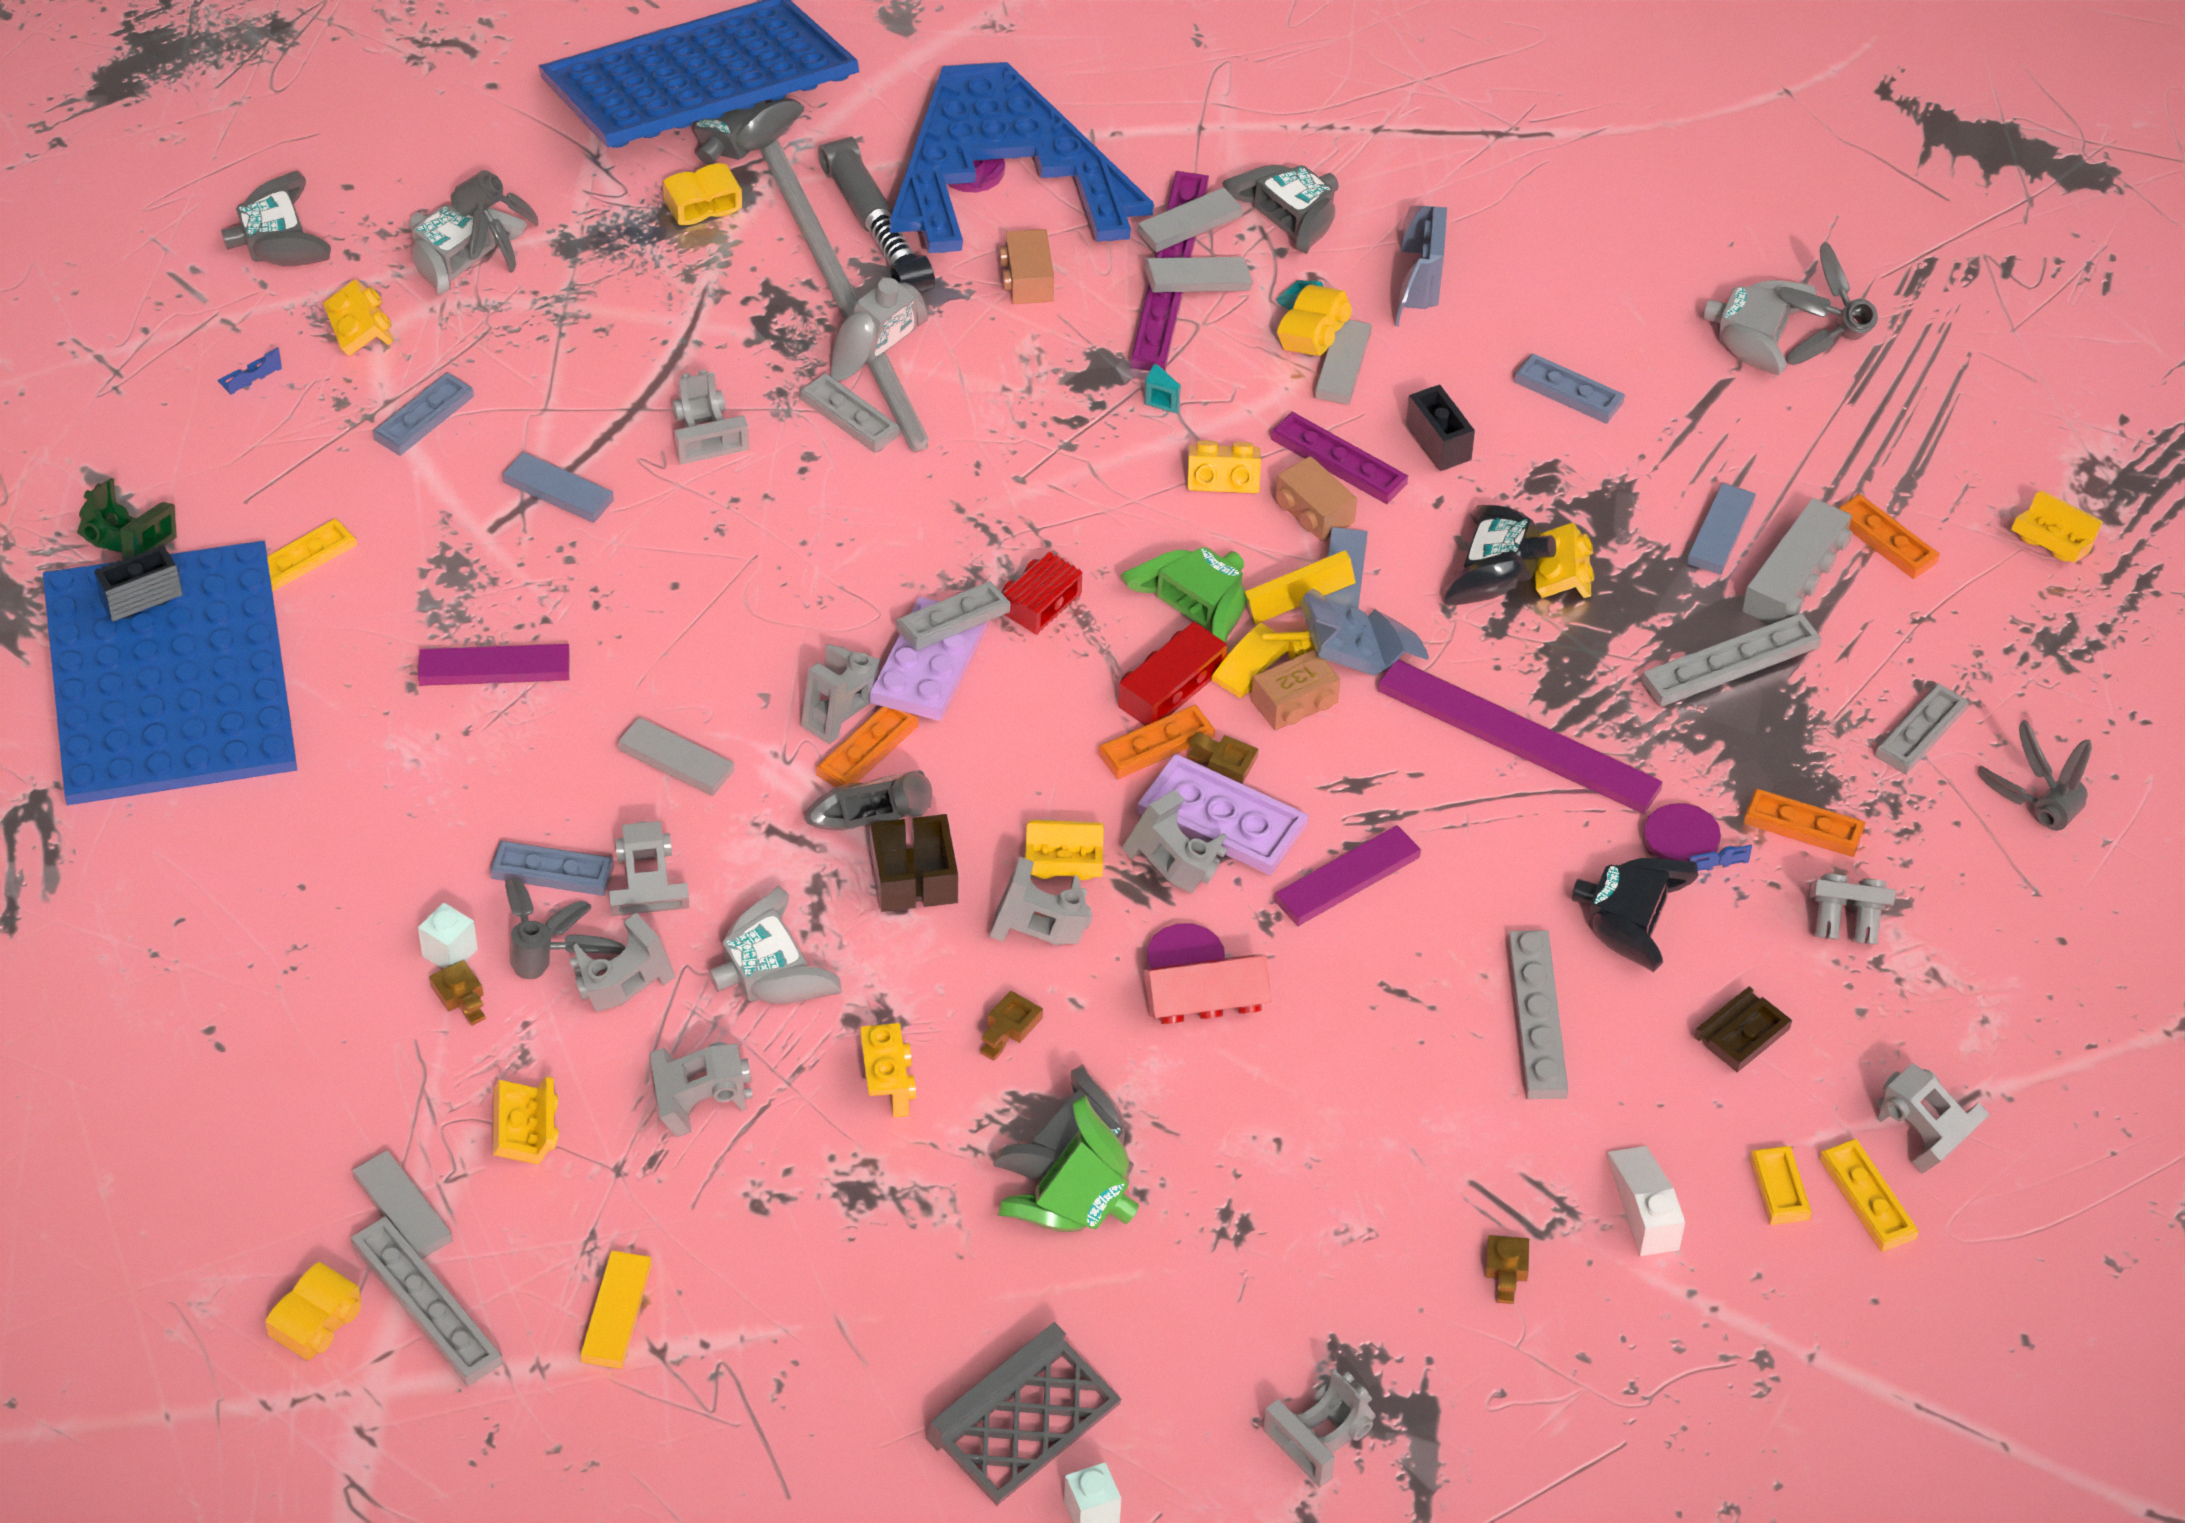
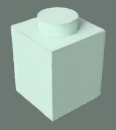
M442 903L418 927L422 957L442 969L462 960L466 962L478 950L474 920L446 903Z
M1106 1462L1065 1475L1064 1503L1073 1523H1120L1121 1496Z

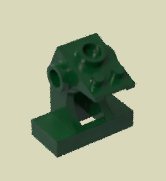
M113 478L102 484L98 483L93 490H87L83 495L87 501L79 512L81 521L77 533L95 547L121 552L123 559H130L131 555L137 556L138 553H144L145 550L151 551L152 547L165 546L177 538L174 504L161 502L137 518L129 516L127 509L117 503Z

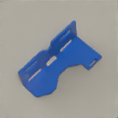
M277 347L269 351L263 357L248 364L247 370L242 371L238 369L217 381L232 395L237 390L252 385V381L258 378L262 380L274 371L281 370L279 348Z
M1752 844L1741 847L1728 846L1719 853L1715 851L1690 856L1689 862H1696L1698 871L1713 870V866L1723 865L1724 868L1729 867L1731 864L1749 863Z

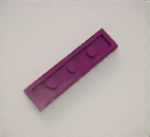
M1293 411L1271 431L1272 441L1304 459L1311 456L1331 474L1385 504H1388L1408 484L1407 474Z
M569 644L419 649V686L570 680Z
M1396 825L1276 892L1274 902L1297 926H1300L1420 858L1421 849Z

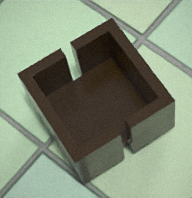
M947 814L912 818L913 848L906 849L905 819L870 823L871 856L881 912L916 908V902L923 901L924 907L958 903V870Z

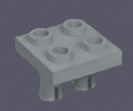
M1824 874V876L1820 877V880L1817 879L1810 884L1808 899L1819 902L1814 937H1826L1827 923H1829L1827 939L1839 940L1842 905L1851 904L1854 907H1858L1853 942L1865 943L1866 928H1868L1866 944L1878 945L1881 910L1884 911L1894 905L1896 889L1886 888L1887 881L1876 879H1863V881H1859V885L1847 883L1848 876L1837 874Z

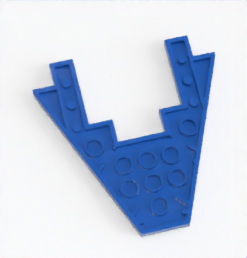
M1008 62L942 66L890 218L889 231L890 233L922 231L928 253L962 251L963 238L946 184L974 183L976 178L974 160L1034 157L1041 178L1074 176L1096 242L1130 239L1131 228L1127 217L1153 215L1154 203Z

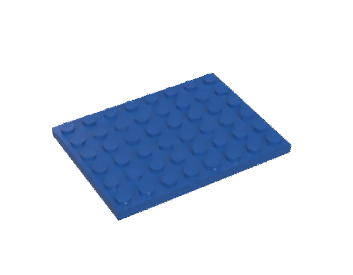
M761 0L539 65L541 78L607 148H619L626 146L629 141L638 138H653L668 129H682L691 126L693 122L698 120L722 117L728 111L750 109L755 106V103L768 99L780 100L785 98L788 93L798 90H813L817 88L818 84L828 81L838 82L846 80L849 75L859 72L858 60L791 0Z
M265 540L170 554L178 569L177 572L183 595L169 600L166 604L155 605L139 611L129 618H121L113 622L101 603L94 574L96 568L108 567L110 563L43 572L64 796L67 806L298 771Z

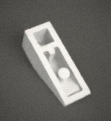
M1642 1146L1607 1152V1159L1639 1255L1646 1256L1680 1250L1685 1220L1673 1186L1648 1147Z

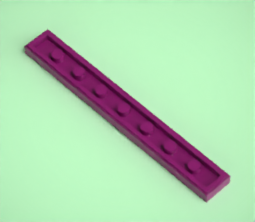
M1176 171L1166 211L1206 195L1209 175ZM1197 235L1156 252L1155 258H1192ZM1149 283L1131 356L1130 368L1150 371L1153 365L1157 364L1166 371L1184 292H1152Z
M1397 660L1393 663L1379 682V692L1642 814L1646 813L1662 789L1663 781L1403 661Z

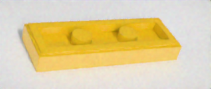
M335 518L270 554L267 558L272 592L357 545L356 538Z
M1346 550L1245 591L1252 621L1256 625L1301 606L1300 601L1312 588L1326 596L1355 584L1351 558Z
M1857 1138L1821 1151L1819 1160L1881 1252L1917 1239L1918 1228Z
M611 1250L581 1351L582 1363L623 1369L652 1269V1257Z

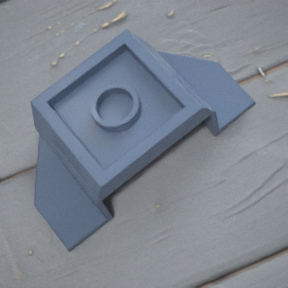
M1410 206L1403 225L1401 252L1421 253L1422 256L1412 266L1400 288L1395 326H1399L1403 307L1426 309L1438 306L1447 207Z
M1314 588L1309 590L1300 601L1314 647L1320 658L1373 676L1389 669L1404 653L1426 660L1429 659L1425 646L1415 632L1375 609L1368 616L1358 608H1351L1325 598Z

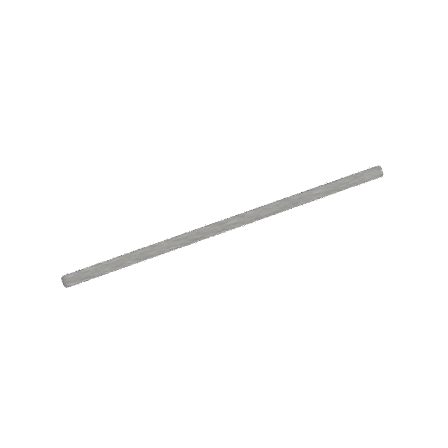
M777 139L769 146L760 150L847 320L853 315L855 305L859 299ZM884 352L872 362L868 361L867 363L910 449L914 452L925 450L928 448L927 442L929 438Z

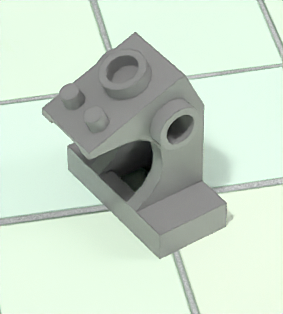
M701 370L698 372L699 375L690 377V374H683L681 379H679L677 399L672 400V408L676 421L682 420L685 427L674 430L676 456L680 465L749 450L748 424L744 415L723 419L721 412L726 411L725 400L722 391H716L714 372L707 373V370ZM712 421V422H710V423H705V424H701V425H696V424H699V423H704V422Z
M828 644L825 650V666L818 662L808 669L801 726L823 741L831 744L839 738L841 723L870 704V692L878 678L880 659L870 657L865 653L847 650L842 646L837 647ZM820 692L830 699L828 701L820 700Z
M1174 789L1149 804L1122 849L1131 859L1143 853L1170 883L1192 894L1200 881L1208 884L1220 862V859L1215 857L1216 854L1224 857L1228 850L1221 846L1227 835L1224 833L1207 843L1201 839L1195 838L1190 840L1186 837L1177 824L1178 811L1185 799Z
M661 821L622 825L623 838H616L615 841L618 862L625 861L628 889L609 891L611 916L689 908L688 883L668 885L665 857L672 856L670 833L662 834ZM656 858L658 871L635 873L634 860Z
M1019 857L995 912L989 937L1004 942L1011 928L1048 941L1053 945L1078 944L1084 929L1090 926L1092 918L1091 908L1085 901L1087 890L1086 888H1081L1078 876L1074 875L1070 890H1064L1061 895L1045 893L1039 890L1030 880L1034 862ZM1034 911H1035V912H1038V913L1047 915V916H1049V917H1042V916L1035 915V914H1033V913H1034Z
M637 913L624 921L628 931V942L625 950L610 961L606 959L593 960L577 944L573 945L576 957L569 960L572 968H575V980L582 1000L590 998L596 1012L623 1005L655 979L665 986L676 977L659 936ZM606 970L604 975L600 976L598 974L599 971Z
M713 1043L707 1048L676 1060L664 1047L650 1053L659 1116L676 1137L692 1132L689 1114L691 1108L697 1102L713 1097L718 1102H729L732 1100L741 1111H745V1099L753 1098L752 1089H744V1083L751 1082L748 1058L740 1059L737 1043ZM707 1071L706 1076L688 1082L691 1077Z
M1914 1063L1908 1066L1901 1074L1896 1071L1888 1078L1883 1086L1885 1097H1882L1877 1103V1106L1881 1108L1878 1117L1880 1123L1889 1116L1900 1122L1907 1119L1921 1134L1924 1150L1912 1163L1922 1174L1940 1163L1990 1115L1980 1103L1965 1112L1943 1088L1933 1072L1921 1069ZM1923 1099L1928 1101L1940 1116L1935 1120L1920 1101Z
M1334 1369L1331 1372L1330 1382L1323 1385L1315 1395L1314 1399L1317 1404L1302 1414L1292 1413L1279 1399L1266 1407L1263 1431L1319 1488L1333 1478L1335 1462L1333 1453L1352 1439L1355 1441L1362 1439L1373 1426L1372 1420L1376 1417L1368 1405L1372 1400V1397L1368 1394L1369 1392L1356 1381L1350 1385L1355 1378L1348 1371L1341 1376ZM1328 1418L1337 1429L1327 1436L1318 1437L1312 1429Z

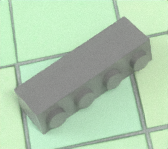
M1812 498L1747 586L1742 612L1770 625L1799 614L1805 596H1812L1816 591L1821 574L1823 572L1828 574L1832 569L1837 557L1836 553L1839 550L1845 551L1853 535V531L1849 530L1852 515L1816 498Z

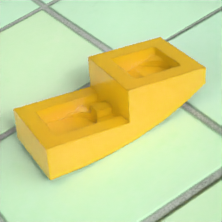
M1260 622L1227 655L1212 675V681L1241 699L1252 690L1253 676L1265 672V669L1288 652L1290 641L1262 640L1261 635L1263 633H1274L1275 631Z

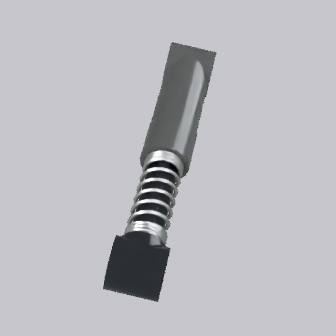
M849 136L819 145L818 156L825 175L828 178L833 177L862 227L873 235V238L880 246L881 251L891 266V278L895 279L898 283H908L916 287L919 293L935 288V274L928 257L916 255L910 249V244L907 243L902 232L890 233L889 224L893 210L863 163L856 140Z

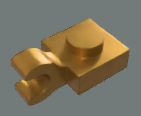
M1195 732L1189 743L1192 748L1187 757L1196 763H1206L1209 761L1208 769L1242 784L1257 760L1259 749L1227 735H1224L1222 740L1218 742L1203 733Z
M465 960L429 976L431 988L448 1012L459 1007L471 1026L486 1019L480 1007L484 1006L480 998L484 996L482 985Z
M1010 990L988 1014L987 1025L990 1028L986 1030L981 1038L982 1041L987 1043L981 1049V1054L994 1061L1004 1050L1009 1038L1021 1043L1043 1019V1008Z
M1488 1235L1486 1278L1498 1279L1497 1303L1514 1304L1517 1281H1527L1530 1238Z

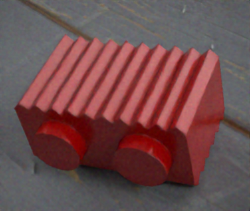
M1051 551L1047 552L1039 560L1033 559L1029 562L1024 574L1016 581H1008L1003 587L1001 593L1010 601V612L1004 615L1038 635L1040 630L1043 631L1044 627L1048 626L1049 622H1052L1054 618H1057L1063 609L1071 605L1077 596L1080 597L1082 593V571L1080 568L1076 569L1074 565H1070L1069 562H1065L1063 558L1059 559L1058 555H1053Z

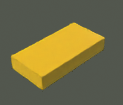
M1791 1146L1751 1150L1750 1162L1770 1225L1810 1220L1812 1211Z

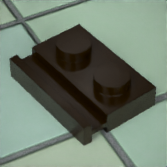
M1750 986L1696 1028L1694 1037L1697 1041L1703 1040L1708 1044V1049L1737 1073L1788 1032L1792 1023V1019L1763 996L1761 998L1757 997L1753 993L1754 989Z

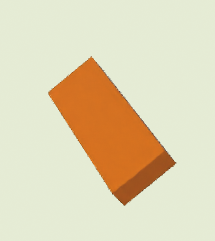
M1860 493L1838 508L1852 515L1849 530L1853 531L1855 536L1912 579L1917 578L1938 563L1939 552Z
M1195 704L1100 745L1098 755L1118 780L1175 755V753L1178 754L1192 748L1189 743L1195 732L1203 733L1211 739L1215 738V728Z
M882 706L816 767V775L836 788L845 784L858 783L918 727V717L911 713Z
M1756 788L1743 824L1854 857L1866 822Z

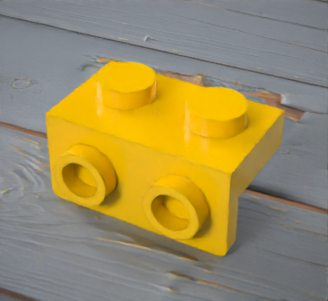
M356 279L323 302L341 350L349 356L377 336L387 345L394 341L389 329L392 327V323L380 307L383 303L381 297L371 286L366 288Z
M1200 440L1197 441L1196 445L1189 444L1188 489L1190 491L1258 493L1261 468L1260 447H1254V444L1250 442H1234L1232 446H1218L1216 441Z
M2040 490L2036 493L2029 510L2016 517L2011 530L2020 534V538L2026 543L2036 546L2041 545L2051 550L2053 556L2057 559L2075 563L2090 553L2103 522L2077 507Z
M1574 522L1540 533V536L1552 535L1556 542L1555 556L1540 558L1535 569L1536 590L1540 596L1544 598L1576 587L1583 598L1590 597L1594 572L1590 565L1589 556L1593 554V546L1588 535H1582Z
M1028 820L1025 859L1034 862L1031 875L1041 879H1049L1054 876L1074 877V875L1078 876L1079 880L1102 877L1104 824L1102 822Z
M900 1023L861 1027L868 1094L870 1096L890 1094L893 1118L909 1116V1100L916 1099V1086L914 1075L907 1076L906 1067H912L910 1043H903Z
M545 1076L538 1088L504 1080L497 1082L493 1088V1155L539 1165L548 1151L554 1150L559 1135L558 1127L554 1126V1115L559 1100L558 1094L554 1093V1078Z

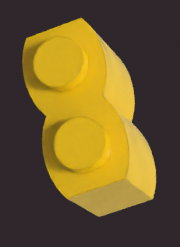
M717 163L705 166L695 173L681 172L666 178L663 181V199L678 225H692L710 216L720 217L738 211L742 208V189L727 164Z
M1307 285L1298 295L1294 308L1285 314L1279 324L1277 334L1283 349L1315 356L1322 355L1333 344L1335 332L1341 329L1351 316L1352 308L1345 290Z
M317 1262L301 1277L293 1291L276 1304L266 1318L265 1323L268 1336L307 1361L312 1359L317 1353H324L333 1342L334 1331L345 1323H351L360 1312L362 1300L359 1286L322 1262Z

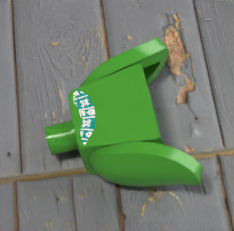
M1201 547L1193 552L1174 550L1121 574V579L1128 588L1142 593H1157L1156 597L1204 627L1225 643L1239 622L1247 603L1244 593L1246 589L1242 585L1243 573L1241 570L1244 568V561L1234 551H1230L1224 557H1221L1206 547Z
M1086 1094L1073 1102L1074 1118L1079 1130L1035 1188V1194H1017L1002 1199L997 1213L998 1216L1016 1218L1057 1232L1081 1231L1085 1227L1097 1229L1108 1214L1124 1224H1128L1139 1208V1204L1124 1194L1129 1186L1127 1172L1129 1159L1127 1151L1113 1131L1091 1107Z

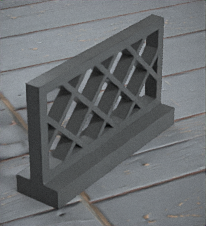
M1055 1322L933 1419L929 1426L926 1440L937 1451L942 1448L996 1506L1119 1406L1122 1400L1064 1340L1066 1333ZM1063 1356L1074 1368V1379L1051 1378V1365ZM1044 1371V1377H1039L1038 1375ZM1026 1385L1043 1386V1404L1020 1403V1390ZM1050 1387L1074 1389L1073 1407L1049 1405ZM1080 1390L1096 1391L1106 1402L1097 1409L1080 1408ZM1014 1395V1402H1008L1007 1400ZM995 1410L1012 1411L1013 1430L989 1428V1415ZM1019 1412L1043 1414V1432L1019 1430ZM1049 1415L1073 1416L1072 1430L1067 1434L1049 1433ZM1079 1417H1085V1419L1079 1423ZM983 1421V1427H975ZM964 1435L982 1437V1455L965 1454L955 1443ZM988 1437L1012 1439V1458L988 1456ZM1018 1440L1042 1442V1455L1036 1460L1018 1458ZM1048 1442L1055 1443L1048 1449ZM975 1464L981 1465V1470ZM987 1465L1011 1467V1480L998 1489L987 1478ZM1017 1468H1025L1017 1474Z

